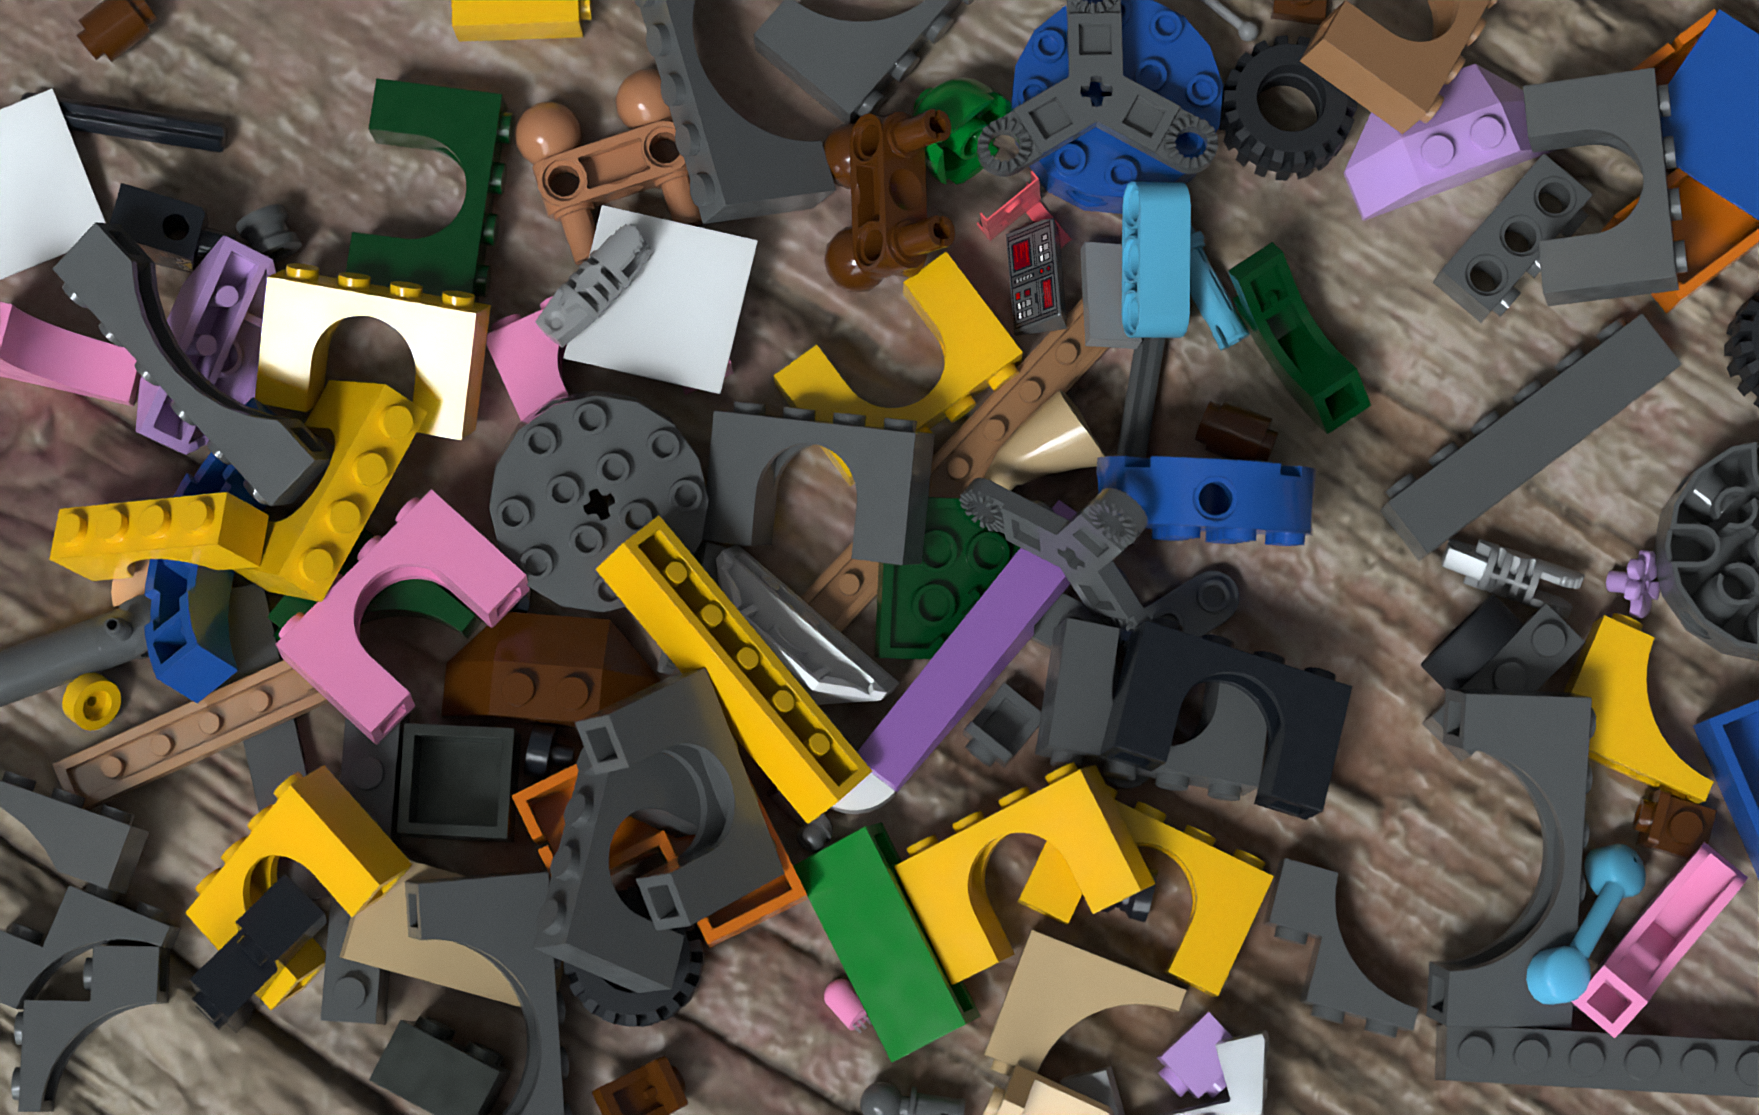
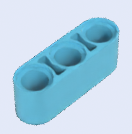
M1131 181L1125 188L1122 205L1121 314L1124 332L1130 338H1181L1187 332L1190 316L1191 202L1189 190L1185 183Z

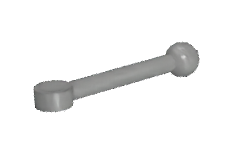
M1201 0L1238 29V34L1242 40L1250 42L1259 35L1258 26L1254 22H1244L1218 0Z

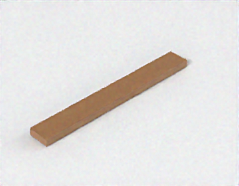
M1083 298L1067 314L1068 329L1051 331L1017 367L1020 373L1000 389L993 392L932 457L928 497L960 498V495L975 478H985V474L997 451L1016 428L1057 391L1062 390L1065 394H1068L1111 348L1085 346ZM853 542L800 597L841 633L877 597L879 562L851 559Z

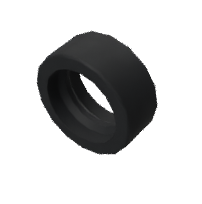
M1491 595L1422 661L1421 667L1445 691L1446 688L1460 689L1509 643L1523 627V624L1495 595Z

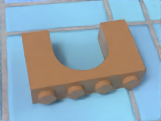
M1345 0L1321 23L1300 62L1398 132L1404 134L1419 120L1426 124L1437 113L1444 101V97L1439 94L1444 84L1448 85L1463 67L1466 61L1460 55L1465 45L1467 47L1470 46L1480 35L1487 22L1481 16L1485 8H1491L1497 0H1427L1433 17V33L1430 41L1423 42L1407 40L1393 34Z

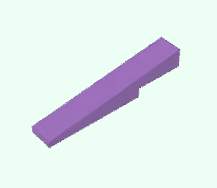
M1060 500L1052 508L1056 514L1068 520L1077 513ZM1023 548L1018 550L857 751L870 767L873 775L896 792L902 788L1034 635V625L1071 584L1060 567Z

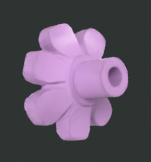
M1640 550L1638 559H1631L1629 561L1627 572L1611 570L1607 575V591L1625 593L1624 598L1630 600L1629 614L1631 617H1646L1651 609V599L1658 600L1660 585L1659 582L1653 581L1657 577L1656 555L1654 551Z

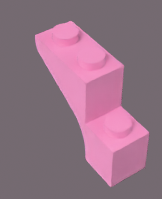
M1704 842L1638 914L1621 941L1592 971L1585 993L1577 1000L1571 1002L1612 1037L1616 1038L1649 1002L1666 976L1741 889L1748 877Z

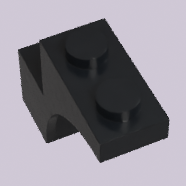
M285 874L235 922L239 932L190 978L197 993L191 1000L197 1005L196 1009L217 1030H220L225 1024L235 1033L241 1030L252 1019L257 1003L279 973L327 923L325 913Z

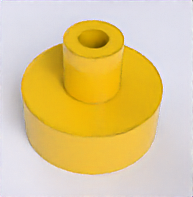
M85 673L67 685L62 700L63 711L71 721L82 729L89 731L98 730L108 725L117 715L121 705V693L118 687L99 673Z

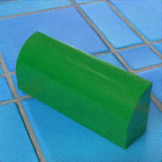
M879 822L861 828L793 865L892 1063L976 1020L981 1015L964 982L951 984L894 868L902 860L883 823Z

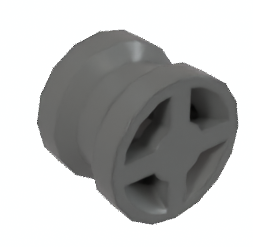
M274 204L257 209L244 216L236 224L240 237L248 240L251 249L273 259L274 263L293 255L302 246L297 233L290 231L287 221L289 215L282 204Z

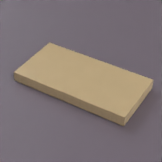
M409 860L413 865L385 897L350 918L340 958L521 1007L509 982L492 963L477 952L452 941L419 940L408 937L405 882L462 877L463 875ZM562 960L560 968L555 969L556 991H558L564 970V961Z

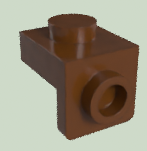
M665 1055L591 1092L602 1115H671L688 1105V1100L685 1096L686 1085L679 1070L675 1066L670 1065Z

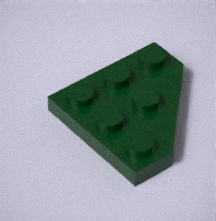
M928 497L922 564L897 565L879 562L875 657L932 659L1021 547L1007 541L1005 534L1000 531L995 532L993 530L991 532L987 529V526L985 528L980 527V520H977L976 523L973 522L971 519L974 515H966L965 511L967 509L961 507L962 502L959 501L960 498Z

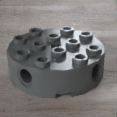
M589 390L552 399L518 423L496 460L489 500V510L499 550L527 575V586L560 606L597 612H608L626 607L595 570L623 542L658 515L689 552L694 555L702 542L708 506V495L699 458L672 419L636 397L600 390ZM598 488L602 495L610 493L613 495V497L607 500V510L598 512L595 507L586 508L584 506L590 502L589 492L593 489Z
M1753 442L1730 447L1681 481L1659 515L1653 551L1656 555L1657 577L1662 597L1685 630L1721 654L1759 661V443Z

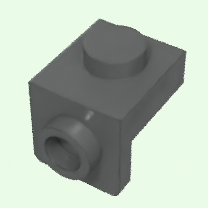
M1004 682L974 720L970 721L965 727L963 735L970 740L965 748L986 766L991 767L996 761L1005 768L1039 727L1041 712Z

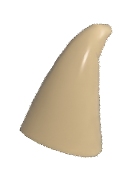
M1059 390L1016 428L999 448L985 474V479L1012 491L1016 485H1022L1049 474L1097 466V457H1105L1099 443L1092 436L1077 406L1067 394Z

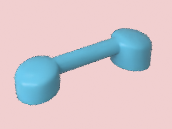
M1618 843L1590 850L1586 856L1584 865L1586 878L1590 887L1598 895L1570 946L1540 951L1532 958L1527 968L1526 980L1528 989L1534 999L1542 1004L1568 1003L1577 1000L1585 993L1591 979L1588 958L1623 898L1638 895L1645 887L1646 872L1643 861L1637 852L1629 846Z

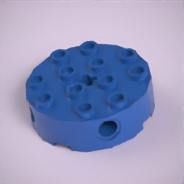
M1086 0V1H1088L1089 4H1091V2H1093L1094 4H1097V2H1102L1103 0ZM1121 0L1123 76L1181 106V109L1202 120L1205 119L1210 126L1214 127L1216 133L1220 126L1223 83L1210 45L1190 22L1176 11L1154 0ZM1066 5L1034 30L1017 61L1012 87L1011 111L1068 77ZM1091 82L1089 91L1081 92V96L1089 97L1092 106L1098 107L1102 105L1103 98L1111 96V93L1102 91L1100 82ZM1097 127L1029 166L1047 192L1084 211L1122 214L1125 188L1131 181L1182 182L1187 184L1197 174L1179 172ZM1193 132L1183 133L1175 140L1176 149L1185 158H1198L1206 150L1202 137Z
M1130 456L1097 457L1098 494L1106 488H1114L1132 497L1146 513L1148 524L1145 529H1152V540L1184 541L1200 538V532H1206L1205 543L1237 544L1256 541V535H1265V545L1298 546L1305 545V536L1313 535L1312 512L1316 482V469L1313 467L1281 466L1280 463L1151 456V459Z

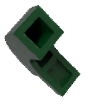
M1271 242L1228 270L1238 295L1233 298L1234 303L1253 340L1290 395L1327 435L1372 406L1358 369L1331 344L1308 311L1298 291L1285 255L1279 247Z

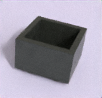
M404 723L397 833L406 838L514 843L516 804L511 795L517 793L521 734L514 728Z
M419 1015L417 1021L400 1020L369 1081L433 1115H489L512 1072L500 1066L504 1059L503 1055L478 1042L472 1043L468 1041L466 1047L452 1041L456 1033L455 1030L428 1016L425 1018Z

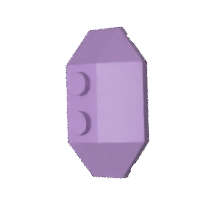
M1472 64L1461 68L1457 76L1448 85L1444 84L1439 94L1444 97V101L1437 113L1426 124L1419 120L1404 134H1401L1371 112L1343 173L1362 220L1365 221L1555 151L1549 150L1533 153L1527 133L1523 90L1481 66Z
M222 236L183 283L167 318V322L180 348L195 368L221 392L244 405L252 397L255 398L267 277L275 274L276 271L273 259L228 236ZM141 377L136 432L186 455L207 445L209 439L196 425L193 426L183 421L173 411L170 405L173 401L171 397L160 386H154Z

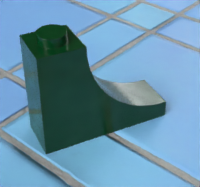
M363 528L338 574L345 576L359 562L357 560L358 553L370 539L375 537L367 529ZM409 579L394 583L380 591L368 604L360 625L388 617H417L443 624L469 639L482 622L476 615L434 582L423 579ZM284 595L267 616L268 619L279 627L273 636L280 640L279 633L287 621L297 613L302 612L305 615L318 601Z

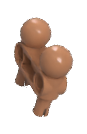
M638 70L627 76L618 88L615 99L617 114L623 124L631 129L630 131L580 147L582 130L575 113L565 105L551 101L533 105L526 109L518 119L515 130L516 146L522 156L533 164L532 170L548 218L561 222L576 265H581L589 259L596 231L591 211L597 206L652 188L662 189L668 210L674 222L696 227L703 224L699 208L691 198L690 177L684 157L679 154L676 160L670 163H660L651 156L652 148L656 143L662 140L675 142L676 133L669 106L662 99L661 78L658 70ZM561 173L574 174L580 180L578 189L570 196H558L551 191L552 181Z

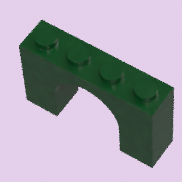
M376 78L368 128L376 144L430 150L449 157L465 173L466 194L463 205L455 219L447 227L431 236L419 239H405L352 232L346 272L368 275L371 277L370 284L390 287V283L395 281L416 283L423 286L422 293L441 297L443 291L467 292L475 295L474 302L479 303V296H488L491 284V266L484 265L487 245H496L499 231V215L492 214L495 194L503 195L507 177V164L500 163L503 143L511 144L515 122L514 112H508L502 94Z

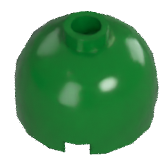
M958 77L941 82L937 86L923 91L914 103V113L912 115L913 117L927 110L935 109V111L941 110L945 112L950 119L951 134L949 138L925 147L926 171L945 185H947L946 179H950L956 185L964 183L983 169L977 156L978 138L983 128L988 126L990 122L996 121L1011 112V102L994 88L976 79ZM996 137L993 138L988 145L990 155H993L994 157L999 151V149L992 144Z

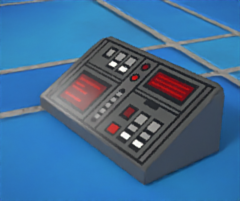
M1054 218L1044 219L1006 234L1015 336L1068 329L1060 235Z

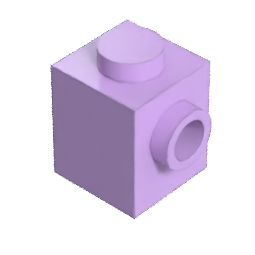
M1210 1012L1203 1013L1157 1056V1059L1165 1066L1158 1074L1179 1097H1182L1188 1091L1193 1098H1200L1206 1092L1213 1099L1227 1087L1215 1044L1220 1040L1232 1038V1036Z

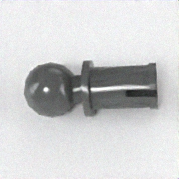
M876 1082L869 1085L863 1091L860 1099V1109L863 1115H964L966 1098L957 1099L918 1093L915 1086H912L910 1097L902 1096L894 1085L887 1082Z

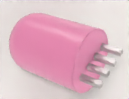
M836 979L828 984L824 991V1001L849 1030L856 1029L860 1034L862 1032L859 1029L860 1026L866 1029L867 1027L864 1024L866 1021L869 1025L872 1024L850 981Z

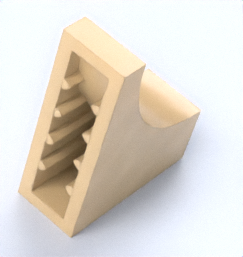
M1031 930L983 1055L994 1059L991 1070L1010 1077L1016 1064L1037 1074L1050 1048L1069 1028L1095 1012L1123 1005H1148L1177 1012L1181 1007L1187 990Z

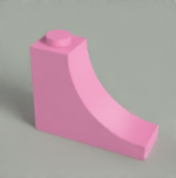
M0 302V377L129 406L134 405L141 375L134 366L137 360L125 347H119L65 330L37 319L12 304Z

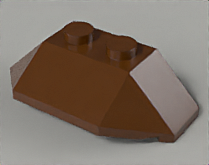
M508 612L493 628L487 625L446 663L441 717L533 725L538 722L552 726L577 728L575 722L661 680L610 619Z

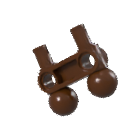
M930 109L913 117L903 111L893 112L885 116L872 113L864 114L856 123L840 125L823 141V148L834 183L843 188L851 189L852 226L845 227L828 242L824 257L827 273L838 287L849 292H866L880 284L884 278L890 276L914 277L924 267L929 252L948 247L954 242L955 228L948 217L934 215L927 218L925 147L949 138L951 122L945 112Z

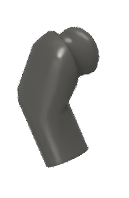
M774 783L769 787L767 796L800 827L796 835L798 844L809 852L822 850L824 843L831 841L833 825L823 813L807 824Z

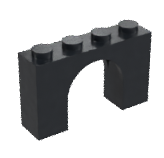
M1153 618L1151 621L1146 620L1131 631L1099 756L1152 772L1167 763L1180 707L1188 691L1194 685L1201 683H1224L1247 694L1260 709L1267 726L1268 747L1254 804L1303 820L1323 812L1353 686L1336 681L1337 676L1325 669L1307 667L1303 671L1285 665V658L1275 653L1255 651L1253 654L1234 649V642L1225 637L1207 634L1200 638L1182 632V625L1168 619Z

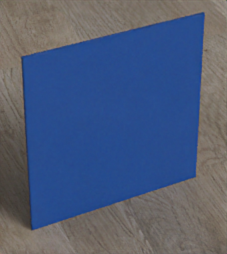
M1719 9L1668 84L1672 116L1661 117L1663 137L1674 136L1677 168L1759 220V34Z

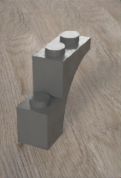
M1286 858L1279 861L1263 925L1276 928L1274 937L1283 941L1306 945L1308 937L1315 939L1300 998L1301 1003L1313 1006L1311 1016L1343 1024L1345 1015L1366 1020L1365 1031L1390 1038L1397 1037L1398 1029L1403 1031L1414 1030L1419 1009L1390 997L1376 987L1357 967L1343 942L1335 906L1338 872Z
M88 883L86 890L69 886L44 944L40 943L44 933L28 926L13 922L10 930L0 928V1003L14 1009L24 1010V1000H35L40 990L53 974L75 957L93 949V946H102L116 942L140 941L173 949L181 928L166 923L170 913L158 907L139 901L136 910L117 903L120 892L92 883Z
M93 946V957L86 958L83 970L84 988L91 991L90 1001L24 1000V1011L17 1013L14 1026L15 1042L17 1045H22L21 1067H15L11 1081L13 1100H19L18 1112H54L58 1084L68 1061L86 1037L101 1024L116 1015L140 1006L168 1003L170 948Z

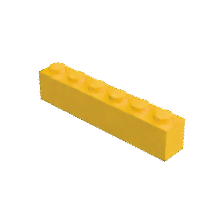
M659 515L623 542L595 569L681 673L706 667L730 732L807 824L838 803L872 772L870 767Z

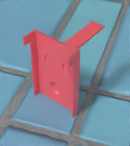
M1033 171L1030 172L1031 183L1026 182L1027 186L990 217L986 218L982 212L980 213L982 226L977 223V226L990 241L1025 212L1034 223L1053 218L1040 202L1039 178ZM1055 220L1059 229L1060 246L1062 248L1072 239Z

